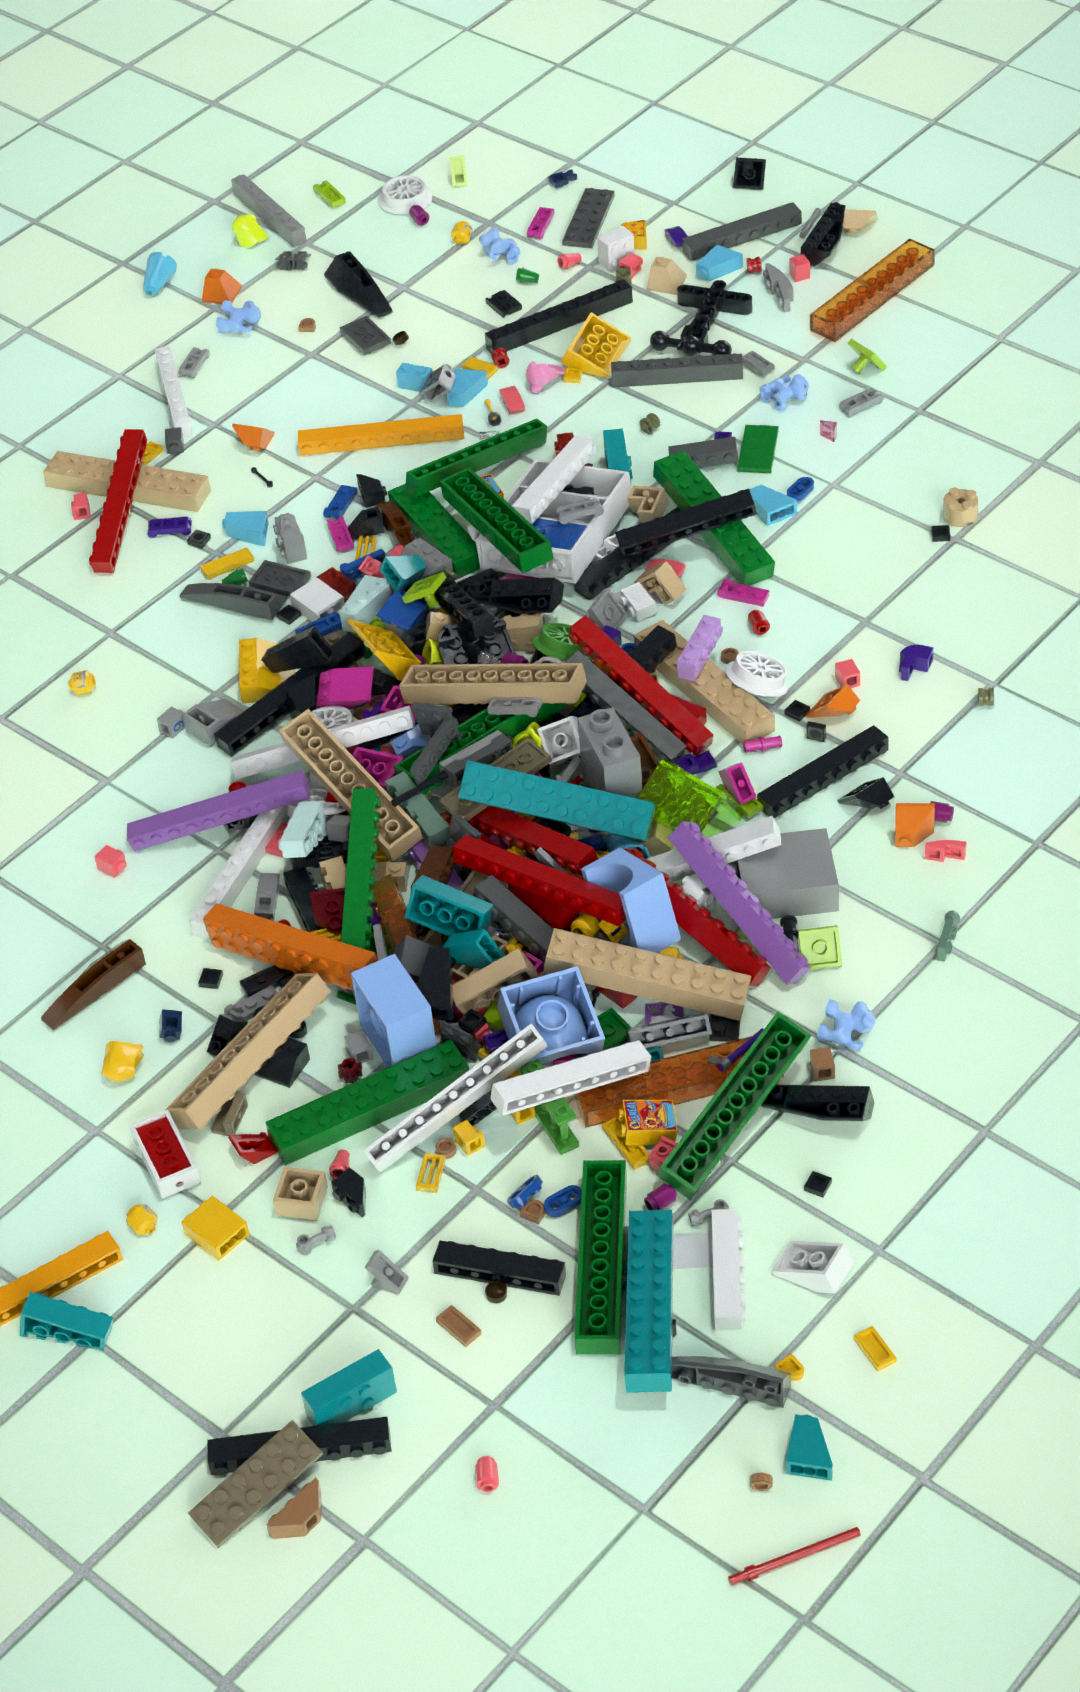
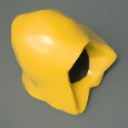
M119 1041L108 1042L105 1048L101 1074L110 1081L117 1083L134 1078L135 1071L144 1057V1053L141 1051L144 1047L143 1044Z

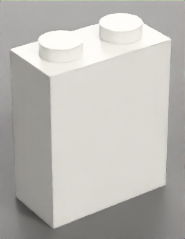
M318 578L313 579L290 594L292 606L300 610L301 614L311 622L333 612L340 613V610L345 605L344 597Z

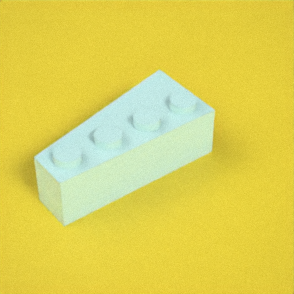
M369 575L363 577L340 610L342 629L344 631L356 633L347 623L348 619L369 624L376 618V614L395 592L385 578Z
M321 801L299 802L292 818L289 819L287 828L284 829L282 838L279 839V850L282 851L283 858L306 857L313 850V847L318 845V841H322L324 836L328 835Z

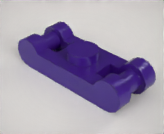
M174 517L149 520L147 535L150 538H155L157 535L176 533L189 535L191 533L192 519L190 517Z

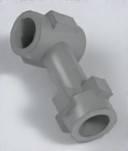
M718 1199L714 1202L713 1208L701 1212L697 1209L691 1211L692 1213L688 1214L691 1225H702V1220L712 1217L711 1210L729 1209L726 1201Z
M330 1225L321 1228V1232L312 1237L306 1234L300 1235L297 1238L296 1248L300 1254L308 1255L312 1251L311 1246L324 1240L326 1242L332 1241L336 1237L335 1231Z

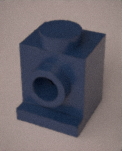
M162 1009L159 1018V1038H164L166 1042H175L180 1039L182 1032V1011Z

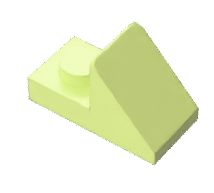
M464 155L449 157L453 187L468 186Z

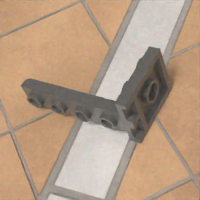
M414 702L411 706L422 734L433 736L410 769L411 774L415 778L416 785H420L425 781L453 739L460 740L463 736V733L459 732L457 728V719L453 718L451 714L453 711L451 707Z

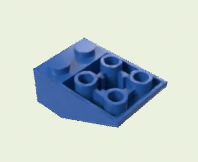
M399 590L392 594L376 614V617L381 618V621L384 623H393L397 625L398 629L404 631L425 623L426 616L430 610L426 601L420 598L405 604L402 597L406 592Z

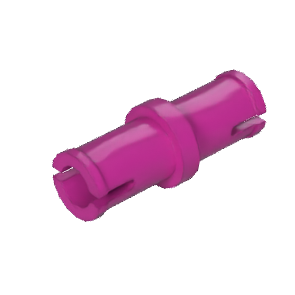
M780 735L743 741L745 753L757 750L763 752L766 749L782 747Z

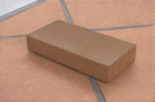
M450 1305L436 1317V1322L465 1347L482 1335L481 1329L453 1305Z

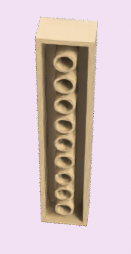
M57 451L43 471L46 485L52 488L81 493L87 492V494L107 497L106 491L110 486V476L113 475V464L116 460ZM141 465L132 501L198 512L211 492L209 478L207 475Z
M660 620L634 635V644L638 645L657 625L675 634L677 643L675 650L670 652L655 669L696 705L706 708V713L742 745L743 741L756 740L759 737H766L775 732V715L750 693L734 684L727 677L726 673L710 659L706 661L695 682L678 678L677 660L688 641L664 620Z
M582 663L411 665L399 687L404 704H413L414 702L431 705L487 704L491 702L493 697H537L543 703L571 704L577 702L587 680Z
M309 709L279 730L286 746L350 815L353 789L376 788L377 796L381 797V807L377 808V811L380 813V822L376 823V827L379 830V838L375 839V842L392 861L423 839L419 826L399 805L396 807L392 805L391 800L393 799Z
M556 928L553 930L543 970L545 974H552L578 966L583 981L586 984L741 1021L751 979L750 975Z
M318 973L295 974L165 1109H168L178 1128H204L208 1124V1120L221 1111V1106L235 1096L237 1089L244 1086L248 1082V1078L260 1070L261 1064L274 1055L277 1047L284 1044L288 1040L287 1037L300 1028V1023L313 1014V1010L317 1005L322 1004L326 1000V996L331 991Z

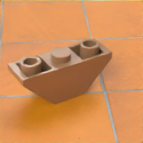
M314 1478L310 1483L305 1484L299 1494L288 1500L285 1507L269 1519L266 1524L269 1537L272 1539L304 1537L322 1521V1492L319 1480Z

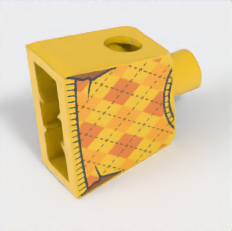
M646 220L622 223L621 226H624L633 233L634 249L647 250Z

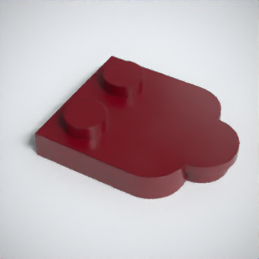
M345 888L310 892L315 923L319 927H326L330 933H342Z

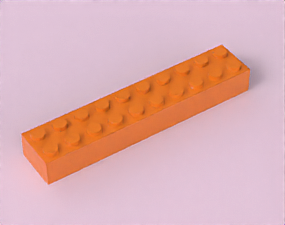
M217 903L203 918L214 947L243 955L249 959L259 960L265 964L276 965L280 969L284 968L296 974L318 973L325 983L337 985L343 989L354 991L351 973L378 961L375 952Z

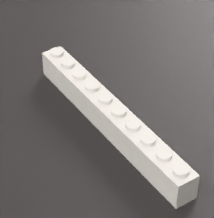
M406 706L328 730L346 748L412 729L415 726V721L410 706ZM283 742L235 756L231 760V765L236 779H240L300 760Z
M287 806L258 814L189 918L193 935L210 940L203 918L216 903L231 908L265 856V847L281 823L288 821Z
M531 1023L363 1150L364 1153L381 1173L490 1091L494 1083L506 1079L547 1048L548 1045Z

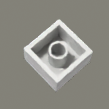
M620 226L597 237L599 264L609 272L619 268V260L631 252L634 253L633 233L624 226Z
M569 716L537 729L542 739L544 751L552 758V762L549 764L557 765L573 759L576 755L578 757L581 756L577 717Z

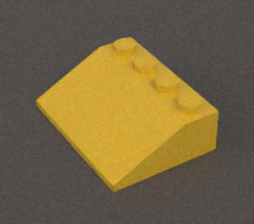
M591 312L560 362L569 368L582 369L583 373L608 378L611 373V362L619 360L632 337Z
M348 619L347 623L398 680H403L411 665L421 664L419 659L394 631Z
M259 638L239 640V689L242 704L256 703L295 673V670L272 673L261 660L267 649L279 643Z

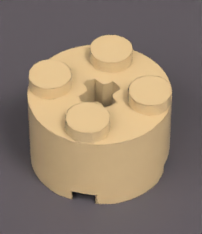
M956 487L950 488L943 499V519H946L948 524L954 527H966L968 523H975L978 518L979 499L977 492Z

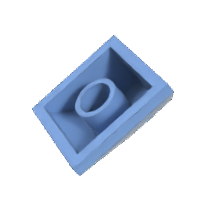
M417 724L414 728L391 738L390 743L397 756H402L405 759L425 747L430 741L431 736L422 734Z

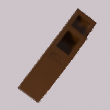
M387 501L374 505V507H379L383 525L387 531L391 532L397 545L405 547L415 540L408 519L396 504Z

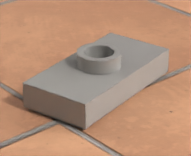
M753 350L742 356L743 364L761 376L775 369L773 363Z

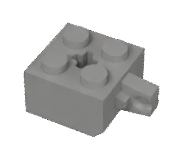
M288 512L274 517L275 525H273L275 535H277L275 541L277 548H280L282 559L285 558L287 564L306 560L307 553L304 536L299 529L295 515Z

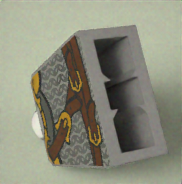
M446 363L442 364L441 367L431 372L422 387L420 394L431 403L450 392L456 376L451 370V366Z

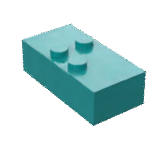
M623 428L603 430L606 468L629 472L631 483V479H633L631 456H627Z
M422 875L412 886L404 918L450 937L452 934L480 929L487 931L494 904Z
M377 1349L302 1391L301 1396L306 1417L312 1426L346 1422L397 1393L392 1366L380 1349Z

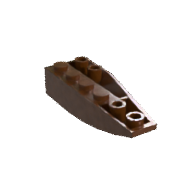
M128 939L92 962L40 1017L41 1021L52 1030H55L146 965L142 948L131 939Z

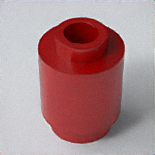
M752 610L748 614V623L755 634L763 635L768 632L770 623L762 611Z

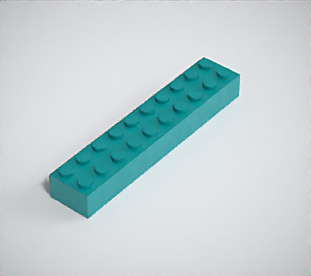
M469 760L466 763L458 798L469 802L643 842H648L656 809L654 802Z
M672 1210L629 1211L624 1369L626 1393L672 1392L674 1250Z

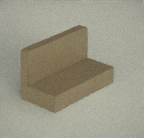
M238 1091L234 1100L226 1101L221 1106L222 1109L218 1112L211 1128L212 1133L224 1136L236 1134L248 1107L246 1094Z

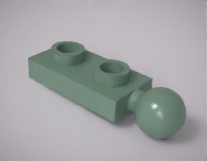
M954 910L948 911L944 917L945 924L937 946L938 961L945 962L947 954H951L953 943H951V940H955L957 928H954V926L960 922V915Z

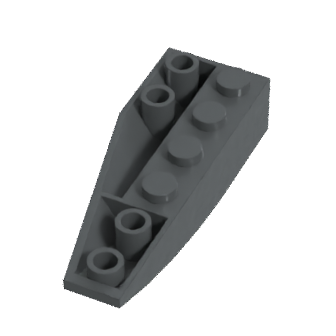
M705 1356L672 1357V1379L684 1384L701 1386L707 1390L721 1391L726 1395L744 1397L749 1401L755 1400L766 1403L769 1406L784 1408L791 1388V1373L727 1358Z

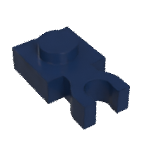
M570 169L566 173L561 171L550 175L548 179L555 188H559L569 184V181L577 180V174H573V170Z

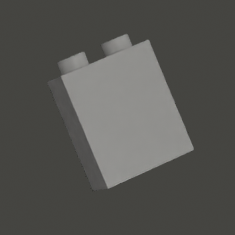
M614 708L598 709L589 715L577 718L584 786L643 800L640 755Z
M827 828L780 833L782 845L727 863V865L735 870L736 876L746 883L749 892L759 899V904L771 914L772 919L782 918L787 915L803 916L839 911V883Z

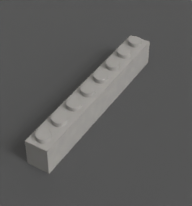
M245 174L231 179L233 194L293 248L307 242L304 226Z

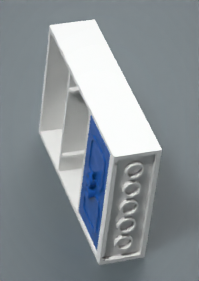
M535 459L506 498V501L512 506L552 461ZM583 466L567 485H573V488L593 487L594 494L584 495L561 491L539 518L535 520L532 525L551 543L553 560L529 572L522 573L480 533L475 540L480 569L487 570L492 568L498 572L536 578L554 577L562 582L576 584L603 545L604 539L609 536L630 505L627 499L631 491L629 472ZM594 498L600 501L604 509V513L601 516L593 514L581 519H572L567 524H561L556 514L557 508Z

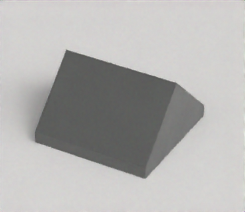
M406 935L396 945L394 954L412 980L418 982L429 947L433 946Z

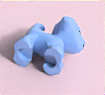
M496 228L489 229L488 232L479 237L484 252L492 260L498 259L499 254L507 257L509 264H514L518 261V256L521 253L519 247L511 238L500 239L499 231Z
M225 300L222 303V311H226L225 317L230 318L225 320L223 317H217L216 327L220 333H249L252 330V326H243L244 321L250 324H257L261 319V310L251 300L246 301L242 308L232 307V302Z
M800 374L794 375L792 379L790 376L785 375L781 379L777 378L768 384L762 385L759 388L760 398L764 403H769L772 397L776 398L777 402L774 406L780 412L786 409V401L794 397L799 400L806 398L809 383Z
M829 999L825 1013L826 1016L834 1019V1030L830 1031L827 1025L820 1024L817 1039L845 1045L852 1050H860L863 1047V1041L854 1042L851 1040V1033L853 1029L859 1033L871 1031L876 1023L875 1016L863 1001L857 1002L851 1013L839 1010L838 1002Z

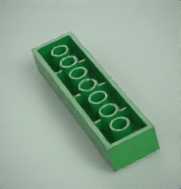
M405 484L388 491L389 501L396 504L404 513L411 525V531L418 538L420 537L452 560L453 571L460 576L459 578L480 570L476 542L472 540L466 530L430 492L415 497L405 489Z

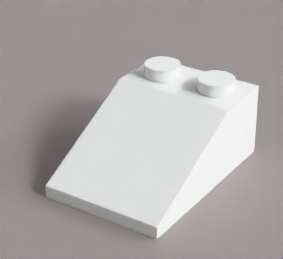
M790 1241L772 1269V1273L815 1292L836 1293L854 1261L844 1243Z

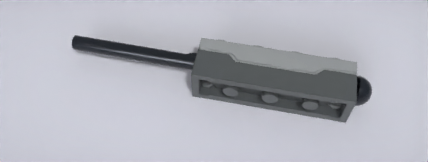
M497 730L439 763L440 773L391 800L392 805L396 807L442 780H445L453 788L460 786L467 760L489 765L513 748V737L510 734H502Z

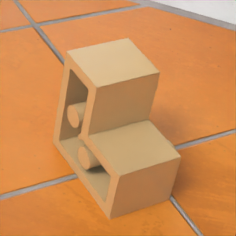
M633 485L627 497L632 512L638 513L641 523L663 517L669 504L665 488Z
M667 561L645 570L634 581V583L640 582L648 594L655 591L664 605L674 602L687 590L682 580Z

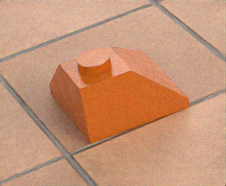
M211 268L205 276L202 302L222 304L223 301L228 300L233 303L242 285L227 271Z
M232 423L233 429L243 444L250 447L252 451L260 452V449H266L275 434L274 431L265 428Z
M845 684L825 693L809 710L806 717H837L846 713L850 715L857 709L856 705L861 700L849 685Z
M896 803L895 847H915L934 833L935 803Z

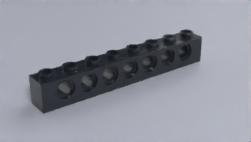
M443 571L424 576L423 579L441 573ZM445 574L447 578L433 593L439 602L438 605L474 638L495 633L494 626L496 625L494 615H491L468 592H465L462 587L458 586L455 581Z

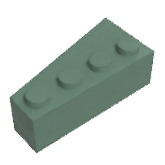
M405 771L385 781L387 793L392 799L416 787ZM422 792L399 804L404 812L419 826L423 836L422 841L429 848L431 845L440 846L447 842L450 825L447 821L443 820Z

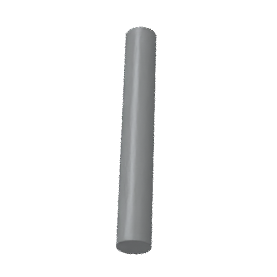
M820 208L814 210L799 235L801 239L806 237L821 212Z

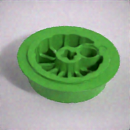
M545 624L542 627L541 633L532 640V644L537 650L562 661L569 659L576 651H580L590 661L593 660L590 656H586L577 644L575 645L570 641L569 627L572 625Z

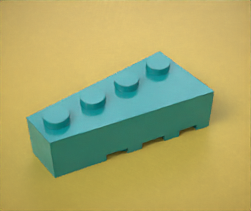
M30 1292L21 1312L19 1336L27 1337L28 1334L37 1335L36 1338L40 1340H46V1337L55 1338L58 1343L66 1344L69 1341H74L77 1346L104 1350L112 1330L113 1317L103 1312L98 1313L88 1310L84 1306H75L68 1304L64 1300H55L46 1297L44 1294Z

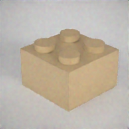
M284 1166L273 1198L276 1215L317 1221L328 1189L325 1172Z

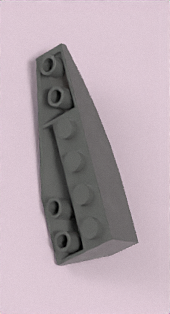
M226 583L187 584L179 595L182 599L271 621L288 599L285 595Z

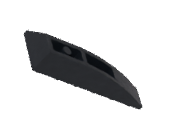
M838 202L830 203L802 244L800 255H805L810 262V266H817L829 257L840 242L846 205Z

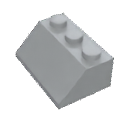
M420 537L407 544L400 555L420 556L427 565L421 580L424 576L440 571L444 572L443 569L445 567L453 571L452 560Z

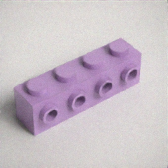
M703 615L677 660L678 678L695 682L723 633L721 618Z

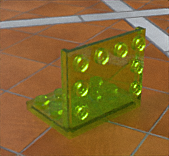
M663 758L637 797L640 800L654 802L656 809L653 820L671 831H674L682 822H694L700 827V832L702 833L719 805L726 808L739 821L744 815L739 810L740 806L734 803V800L729 797L728 793L712 787L687 773L679 765L672 764Z

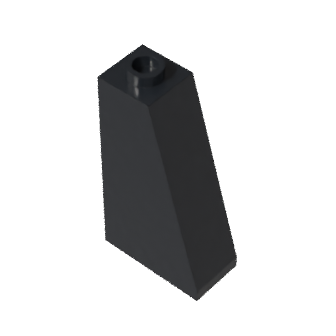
M312 626L267 649L261 660L272 673L329 664L336 652L318 630Z
M430 946L417 987L431 1006L432 1018L453 1021V981L450 950L443 947Z

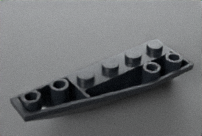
M350 251L335 256L325 271L324 277L337 292L377 317L386 316L393 312L374 279Z
M554 577L461 581L462 589L468 592L476 602L518 614L552 613L563 599L564 583Z
M776 1085L760 1107L822 1121L864 1122L871 1119L875 1102L870 1086Z

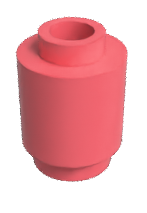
M490 1456L480 1457L475 1464L476 1486L483 1492H492L499 1486L498 1465L495 1459Z

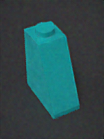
M419 555L385 556L379 571L396 592L399 590L403 591L421 580L427 565Z
M485 929L452 934L443 946V948L450 950V955L455 958L456 963L483 969L505 956Z
M795 1414L786 1458V1474L832 1481L833 1464L818 1418L810 1415Z

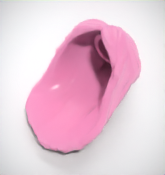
M530 362L526 369V379L530 384V391L532 393L540 392L546 384H549L565 373V369L559 365Z

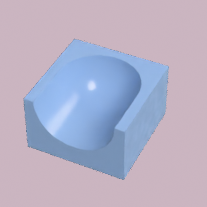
M622 848L612 851L581 869L584 880L617 892L620 895L626 916L623 924L630 933L621 939L618 944L658 953L681 940L662 872ZM618 927L617 929H615L611 933L612 936L619 932L621 928Z
M395 954L351 973L360 1026L387 1067L437 1046L431 1006Z
M578 966L500 988L497 1009L508 1039L510 1040L532 1023L548 1045L547 1048L527 1063L539 1059L541 1064L545 1065L564 1056L579 1053L591 1054L603 1050L605 1037Z

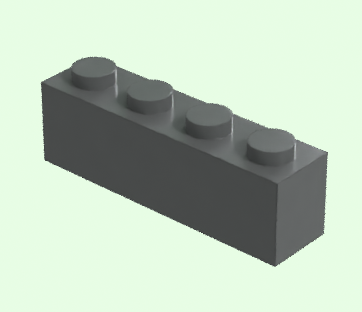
M735 436L668 446L669 455L684 450L698 468L739 462Z
M699 1013L625 1029L628 1043L639 1040L645 1048L712 1034L707 1013Z

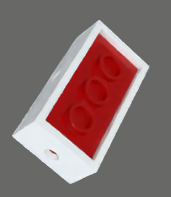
M168 1109L129 1125L133 1141L162 1199L201 1183L197 1166Z

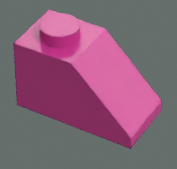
M742 762L718 771L725 789L739 805L757 797Z

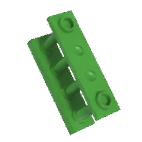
M539 1059L520 1067L523 1075L544 1069ZM564 1097L534 1106L537 1120L560 1155L579 1147V1141L567 1123L576 1119L577 1116Z

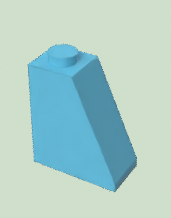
M716 245L696 263V277L712 281L742 269L743 254Z
M455 369L454 373L456 376L450 392L447 393L448 406L465 407L487 387V371Z
M758 485L749 489L757 515L767 526L797 514L796 499L764 485Z
M267 511L226 512L225 519L222 520V527L226 530L228 537L265 546L269 526Z

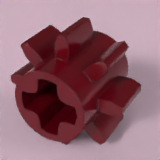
M355 1058L344 1059L341 1064L337 1065L339 1079L344 1078L345 1083H354L359 1077L363 1076L361 1062L356 1063Z

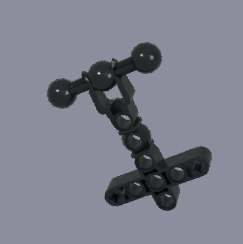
M723 280L714 281L710 288L680 285L677 287L678 304L700 309L690 325L684 326L680 339L670 338L664 331H656L650 337V345L657 351H663L667 347L677 348V350H682L688 356L701 352L712 353V355L731 354L732 347L725 340H718L714 344H709L708 331L714 324L719 312L740 315L751 314L753 311L752 295L727 291L726 282Z

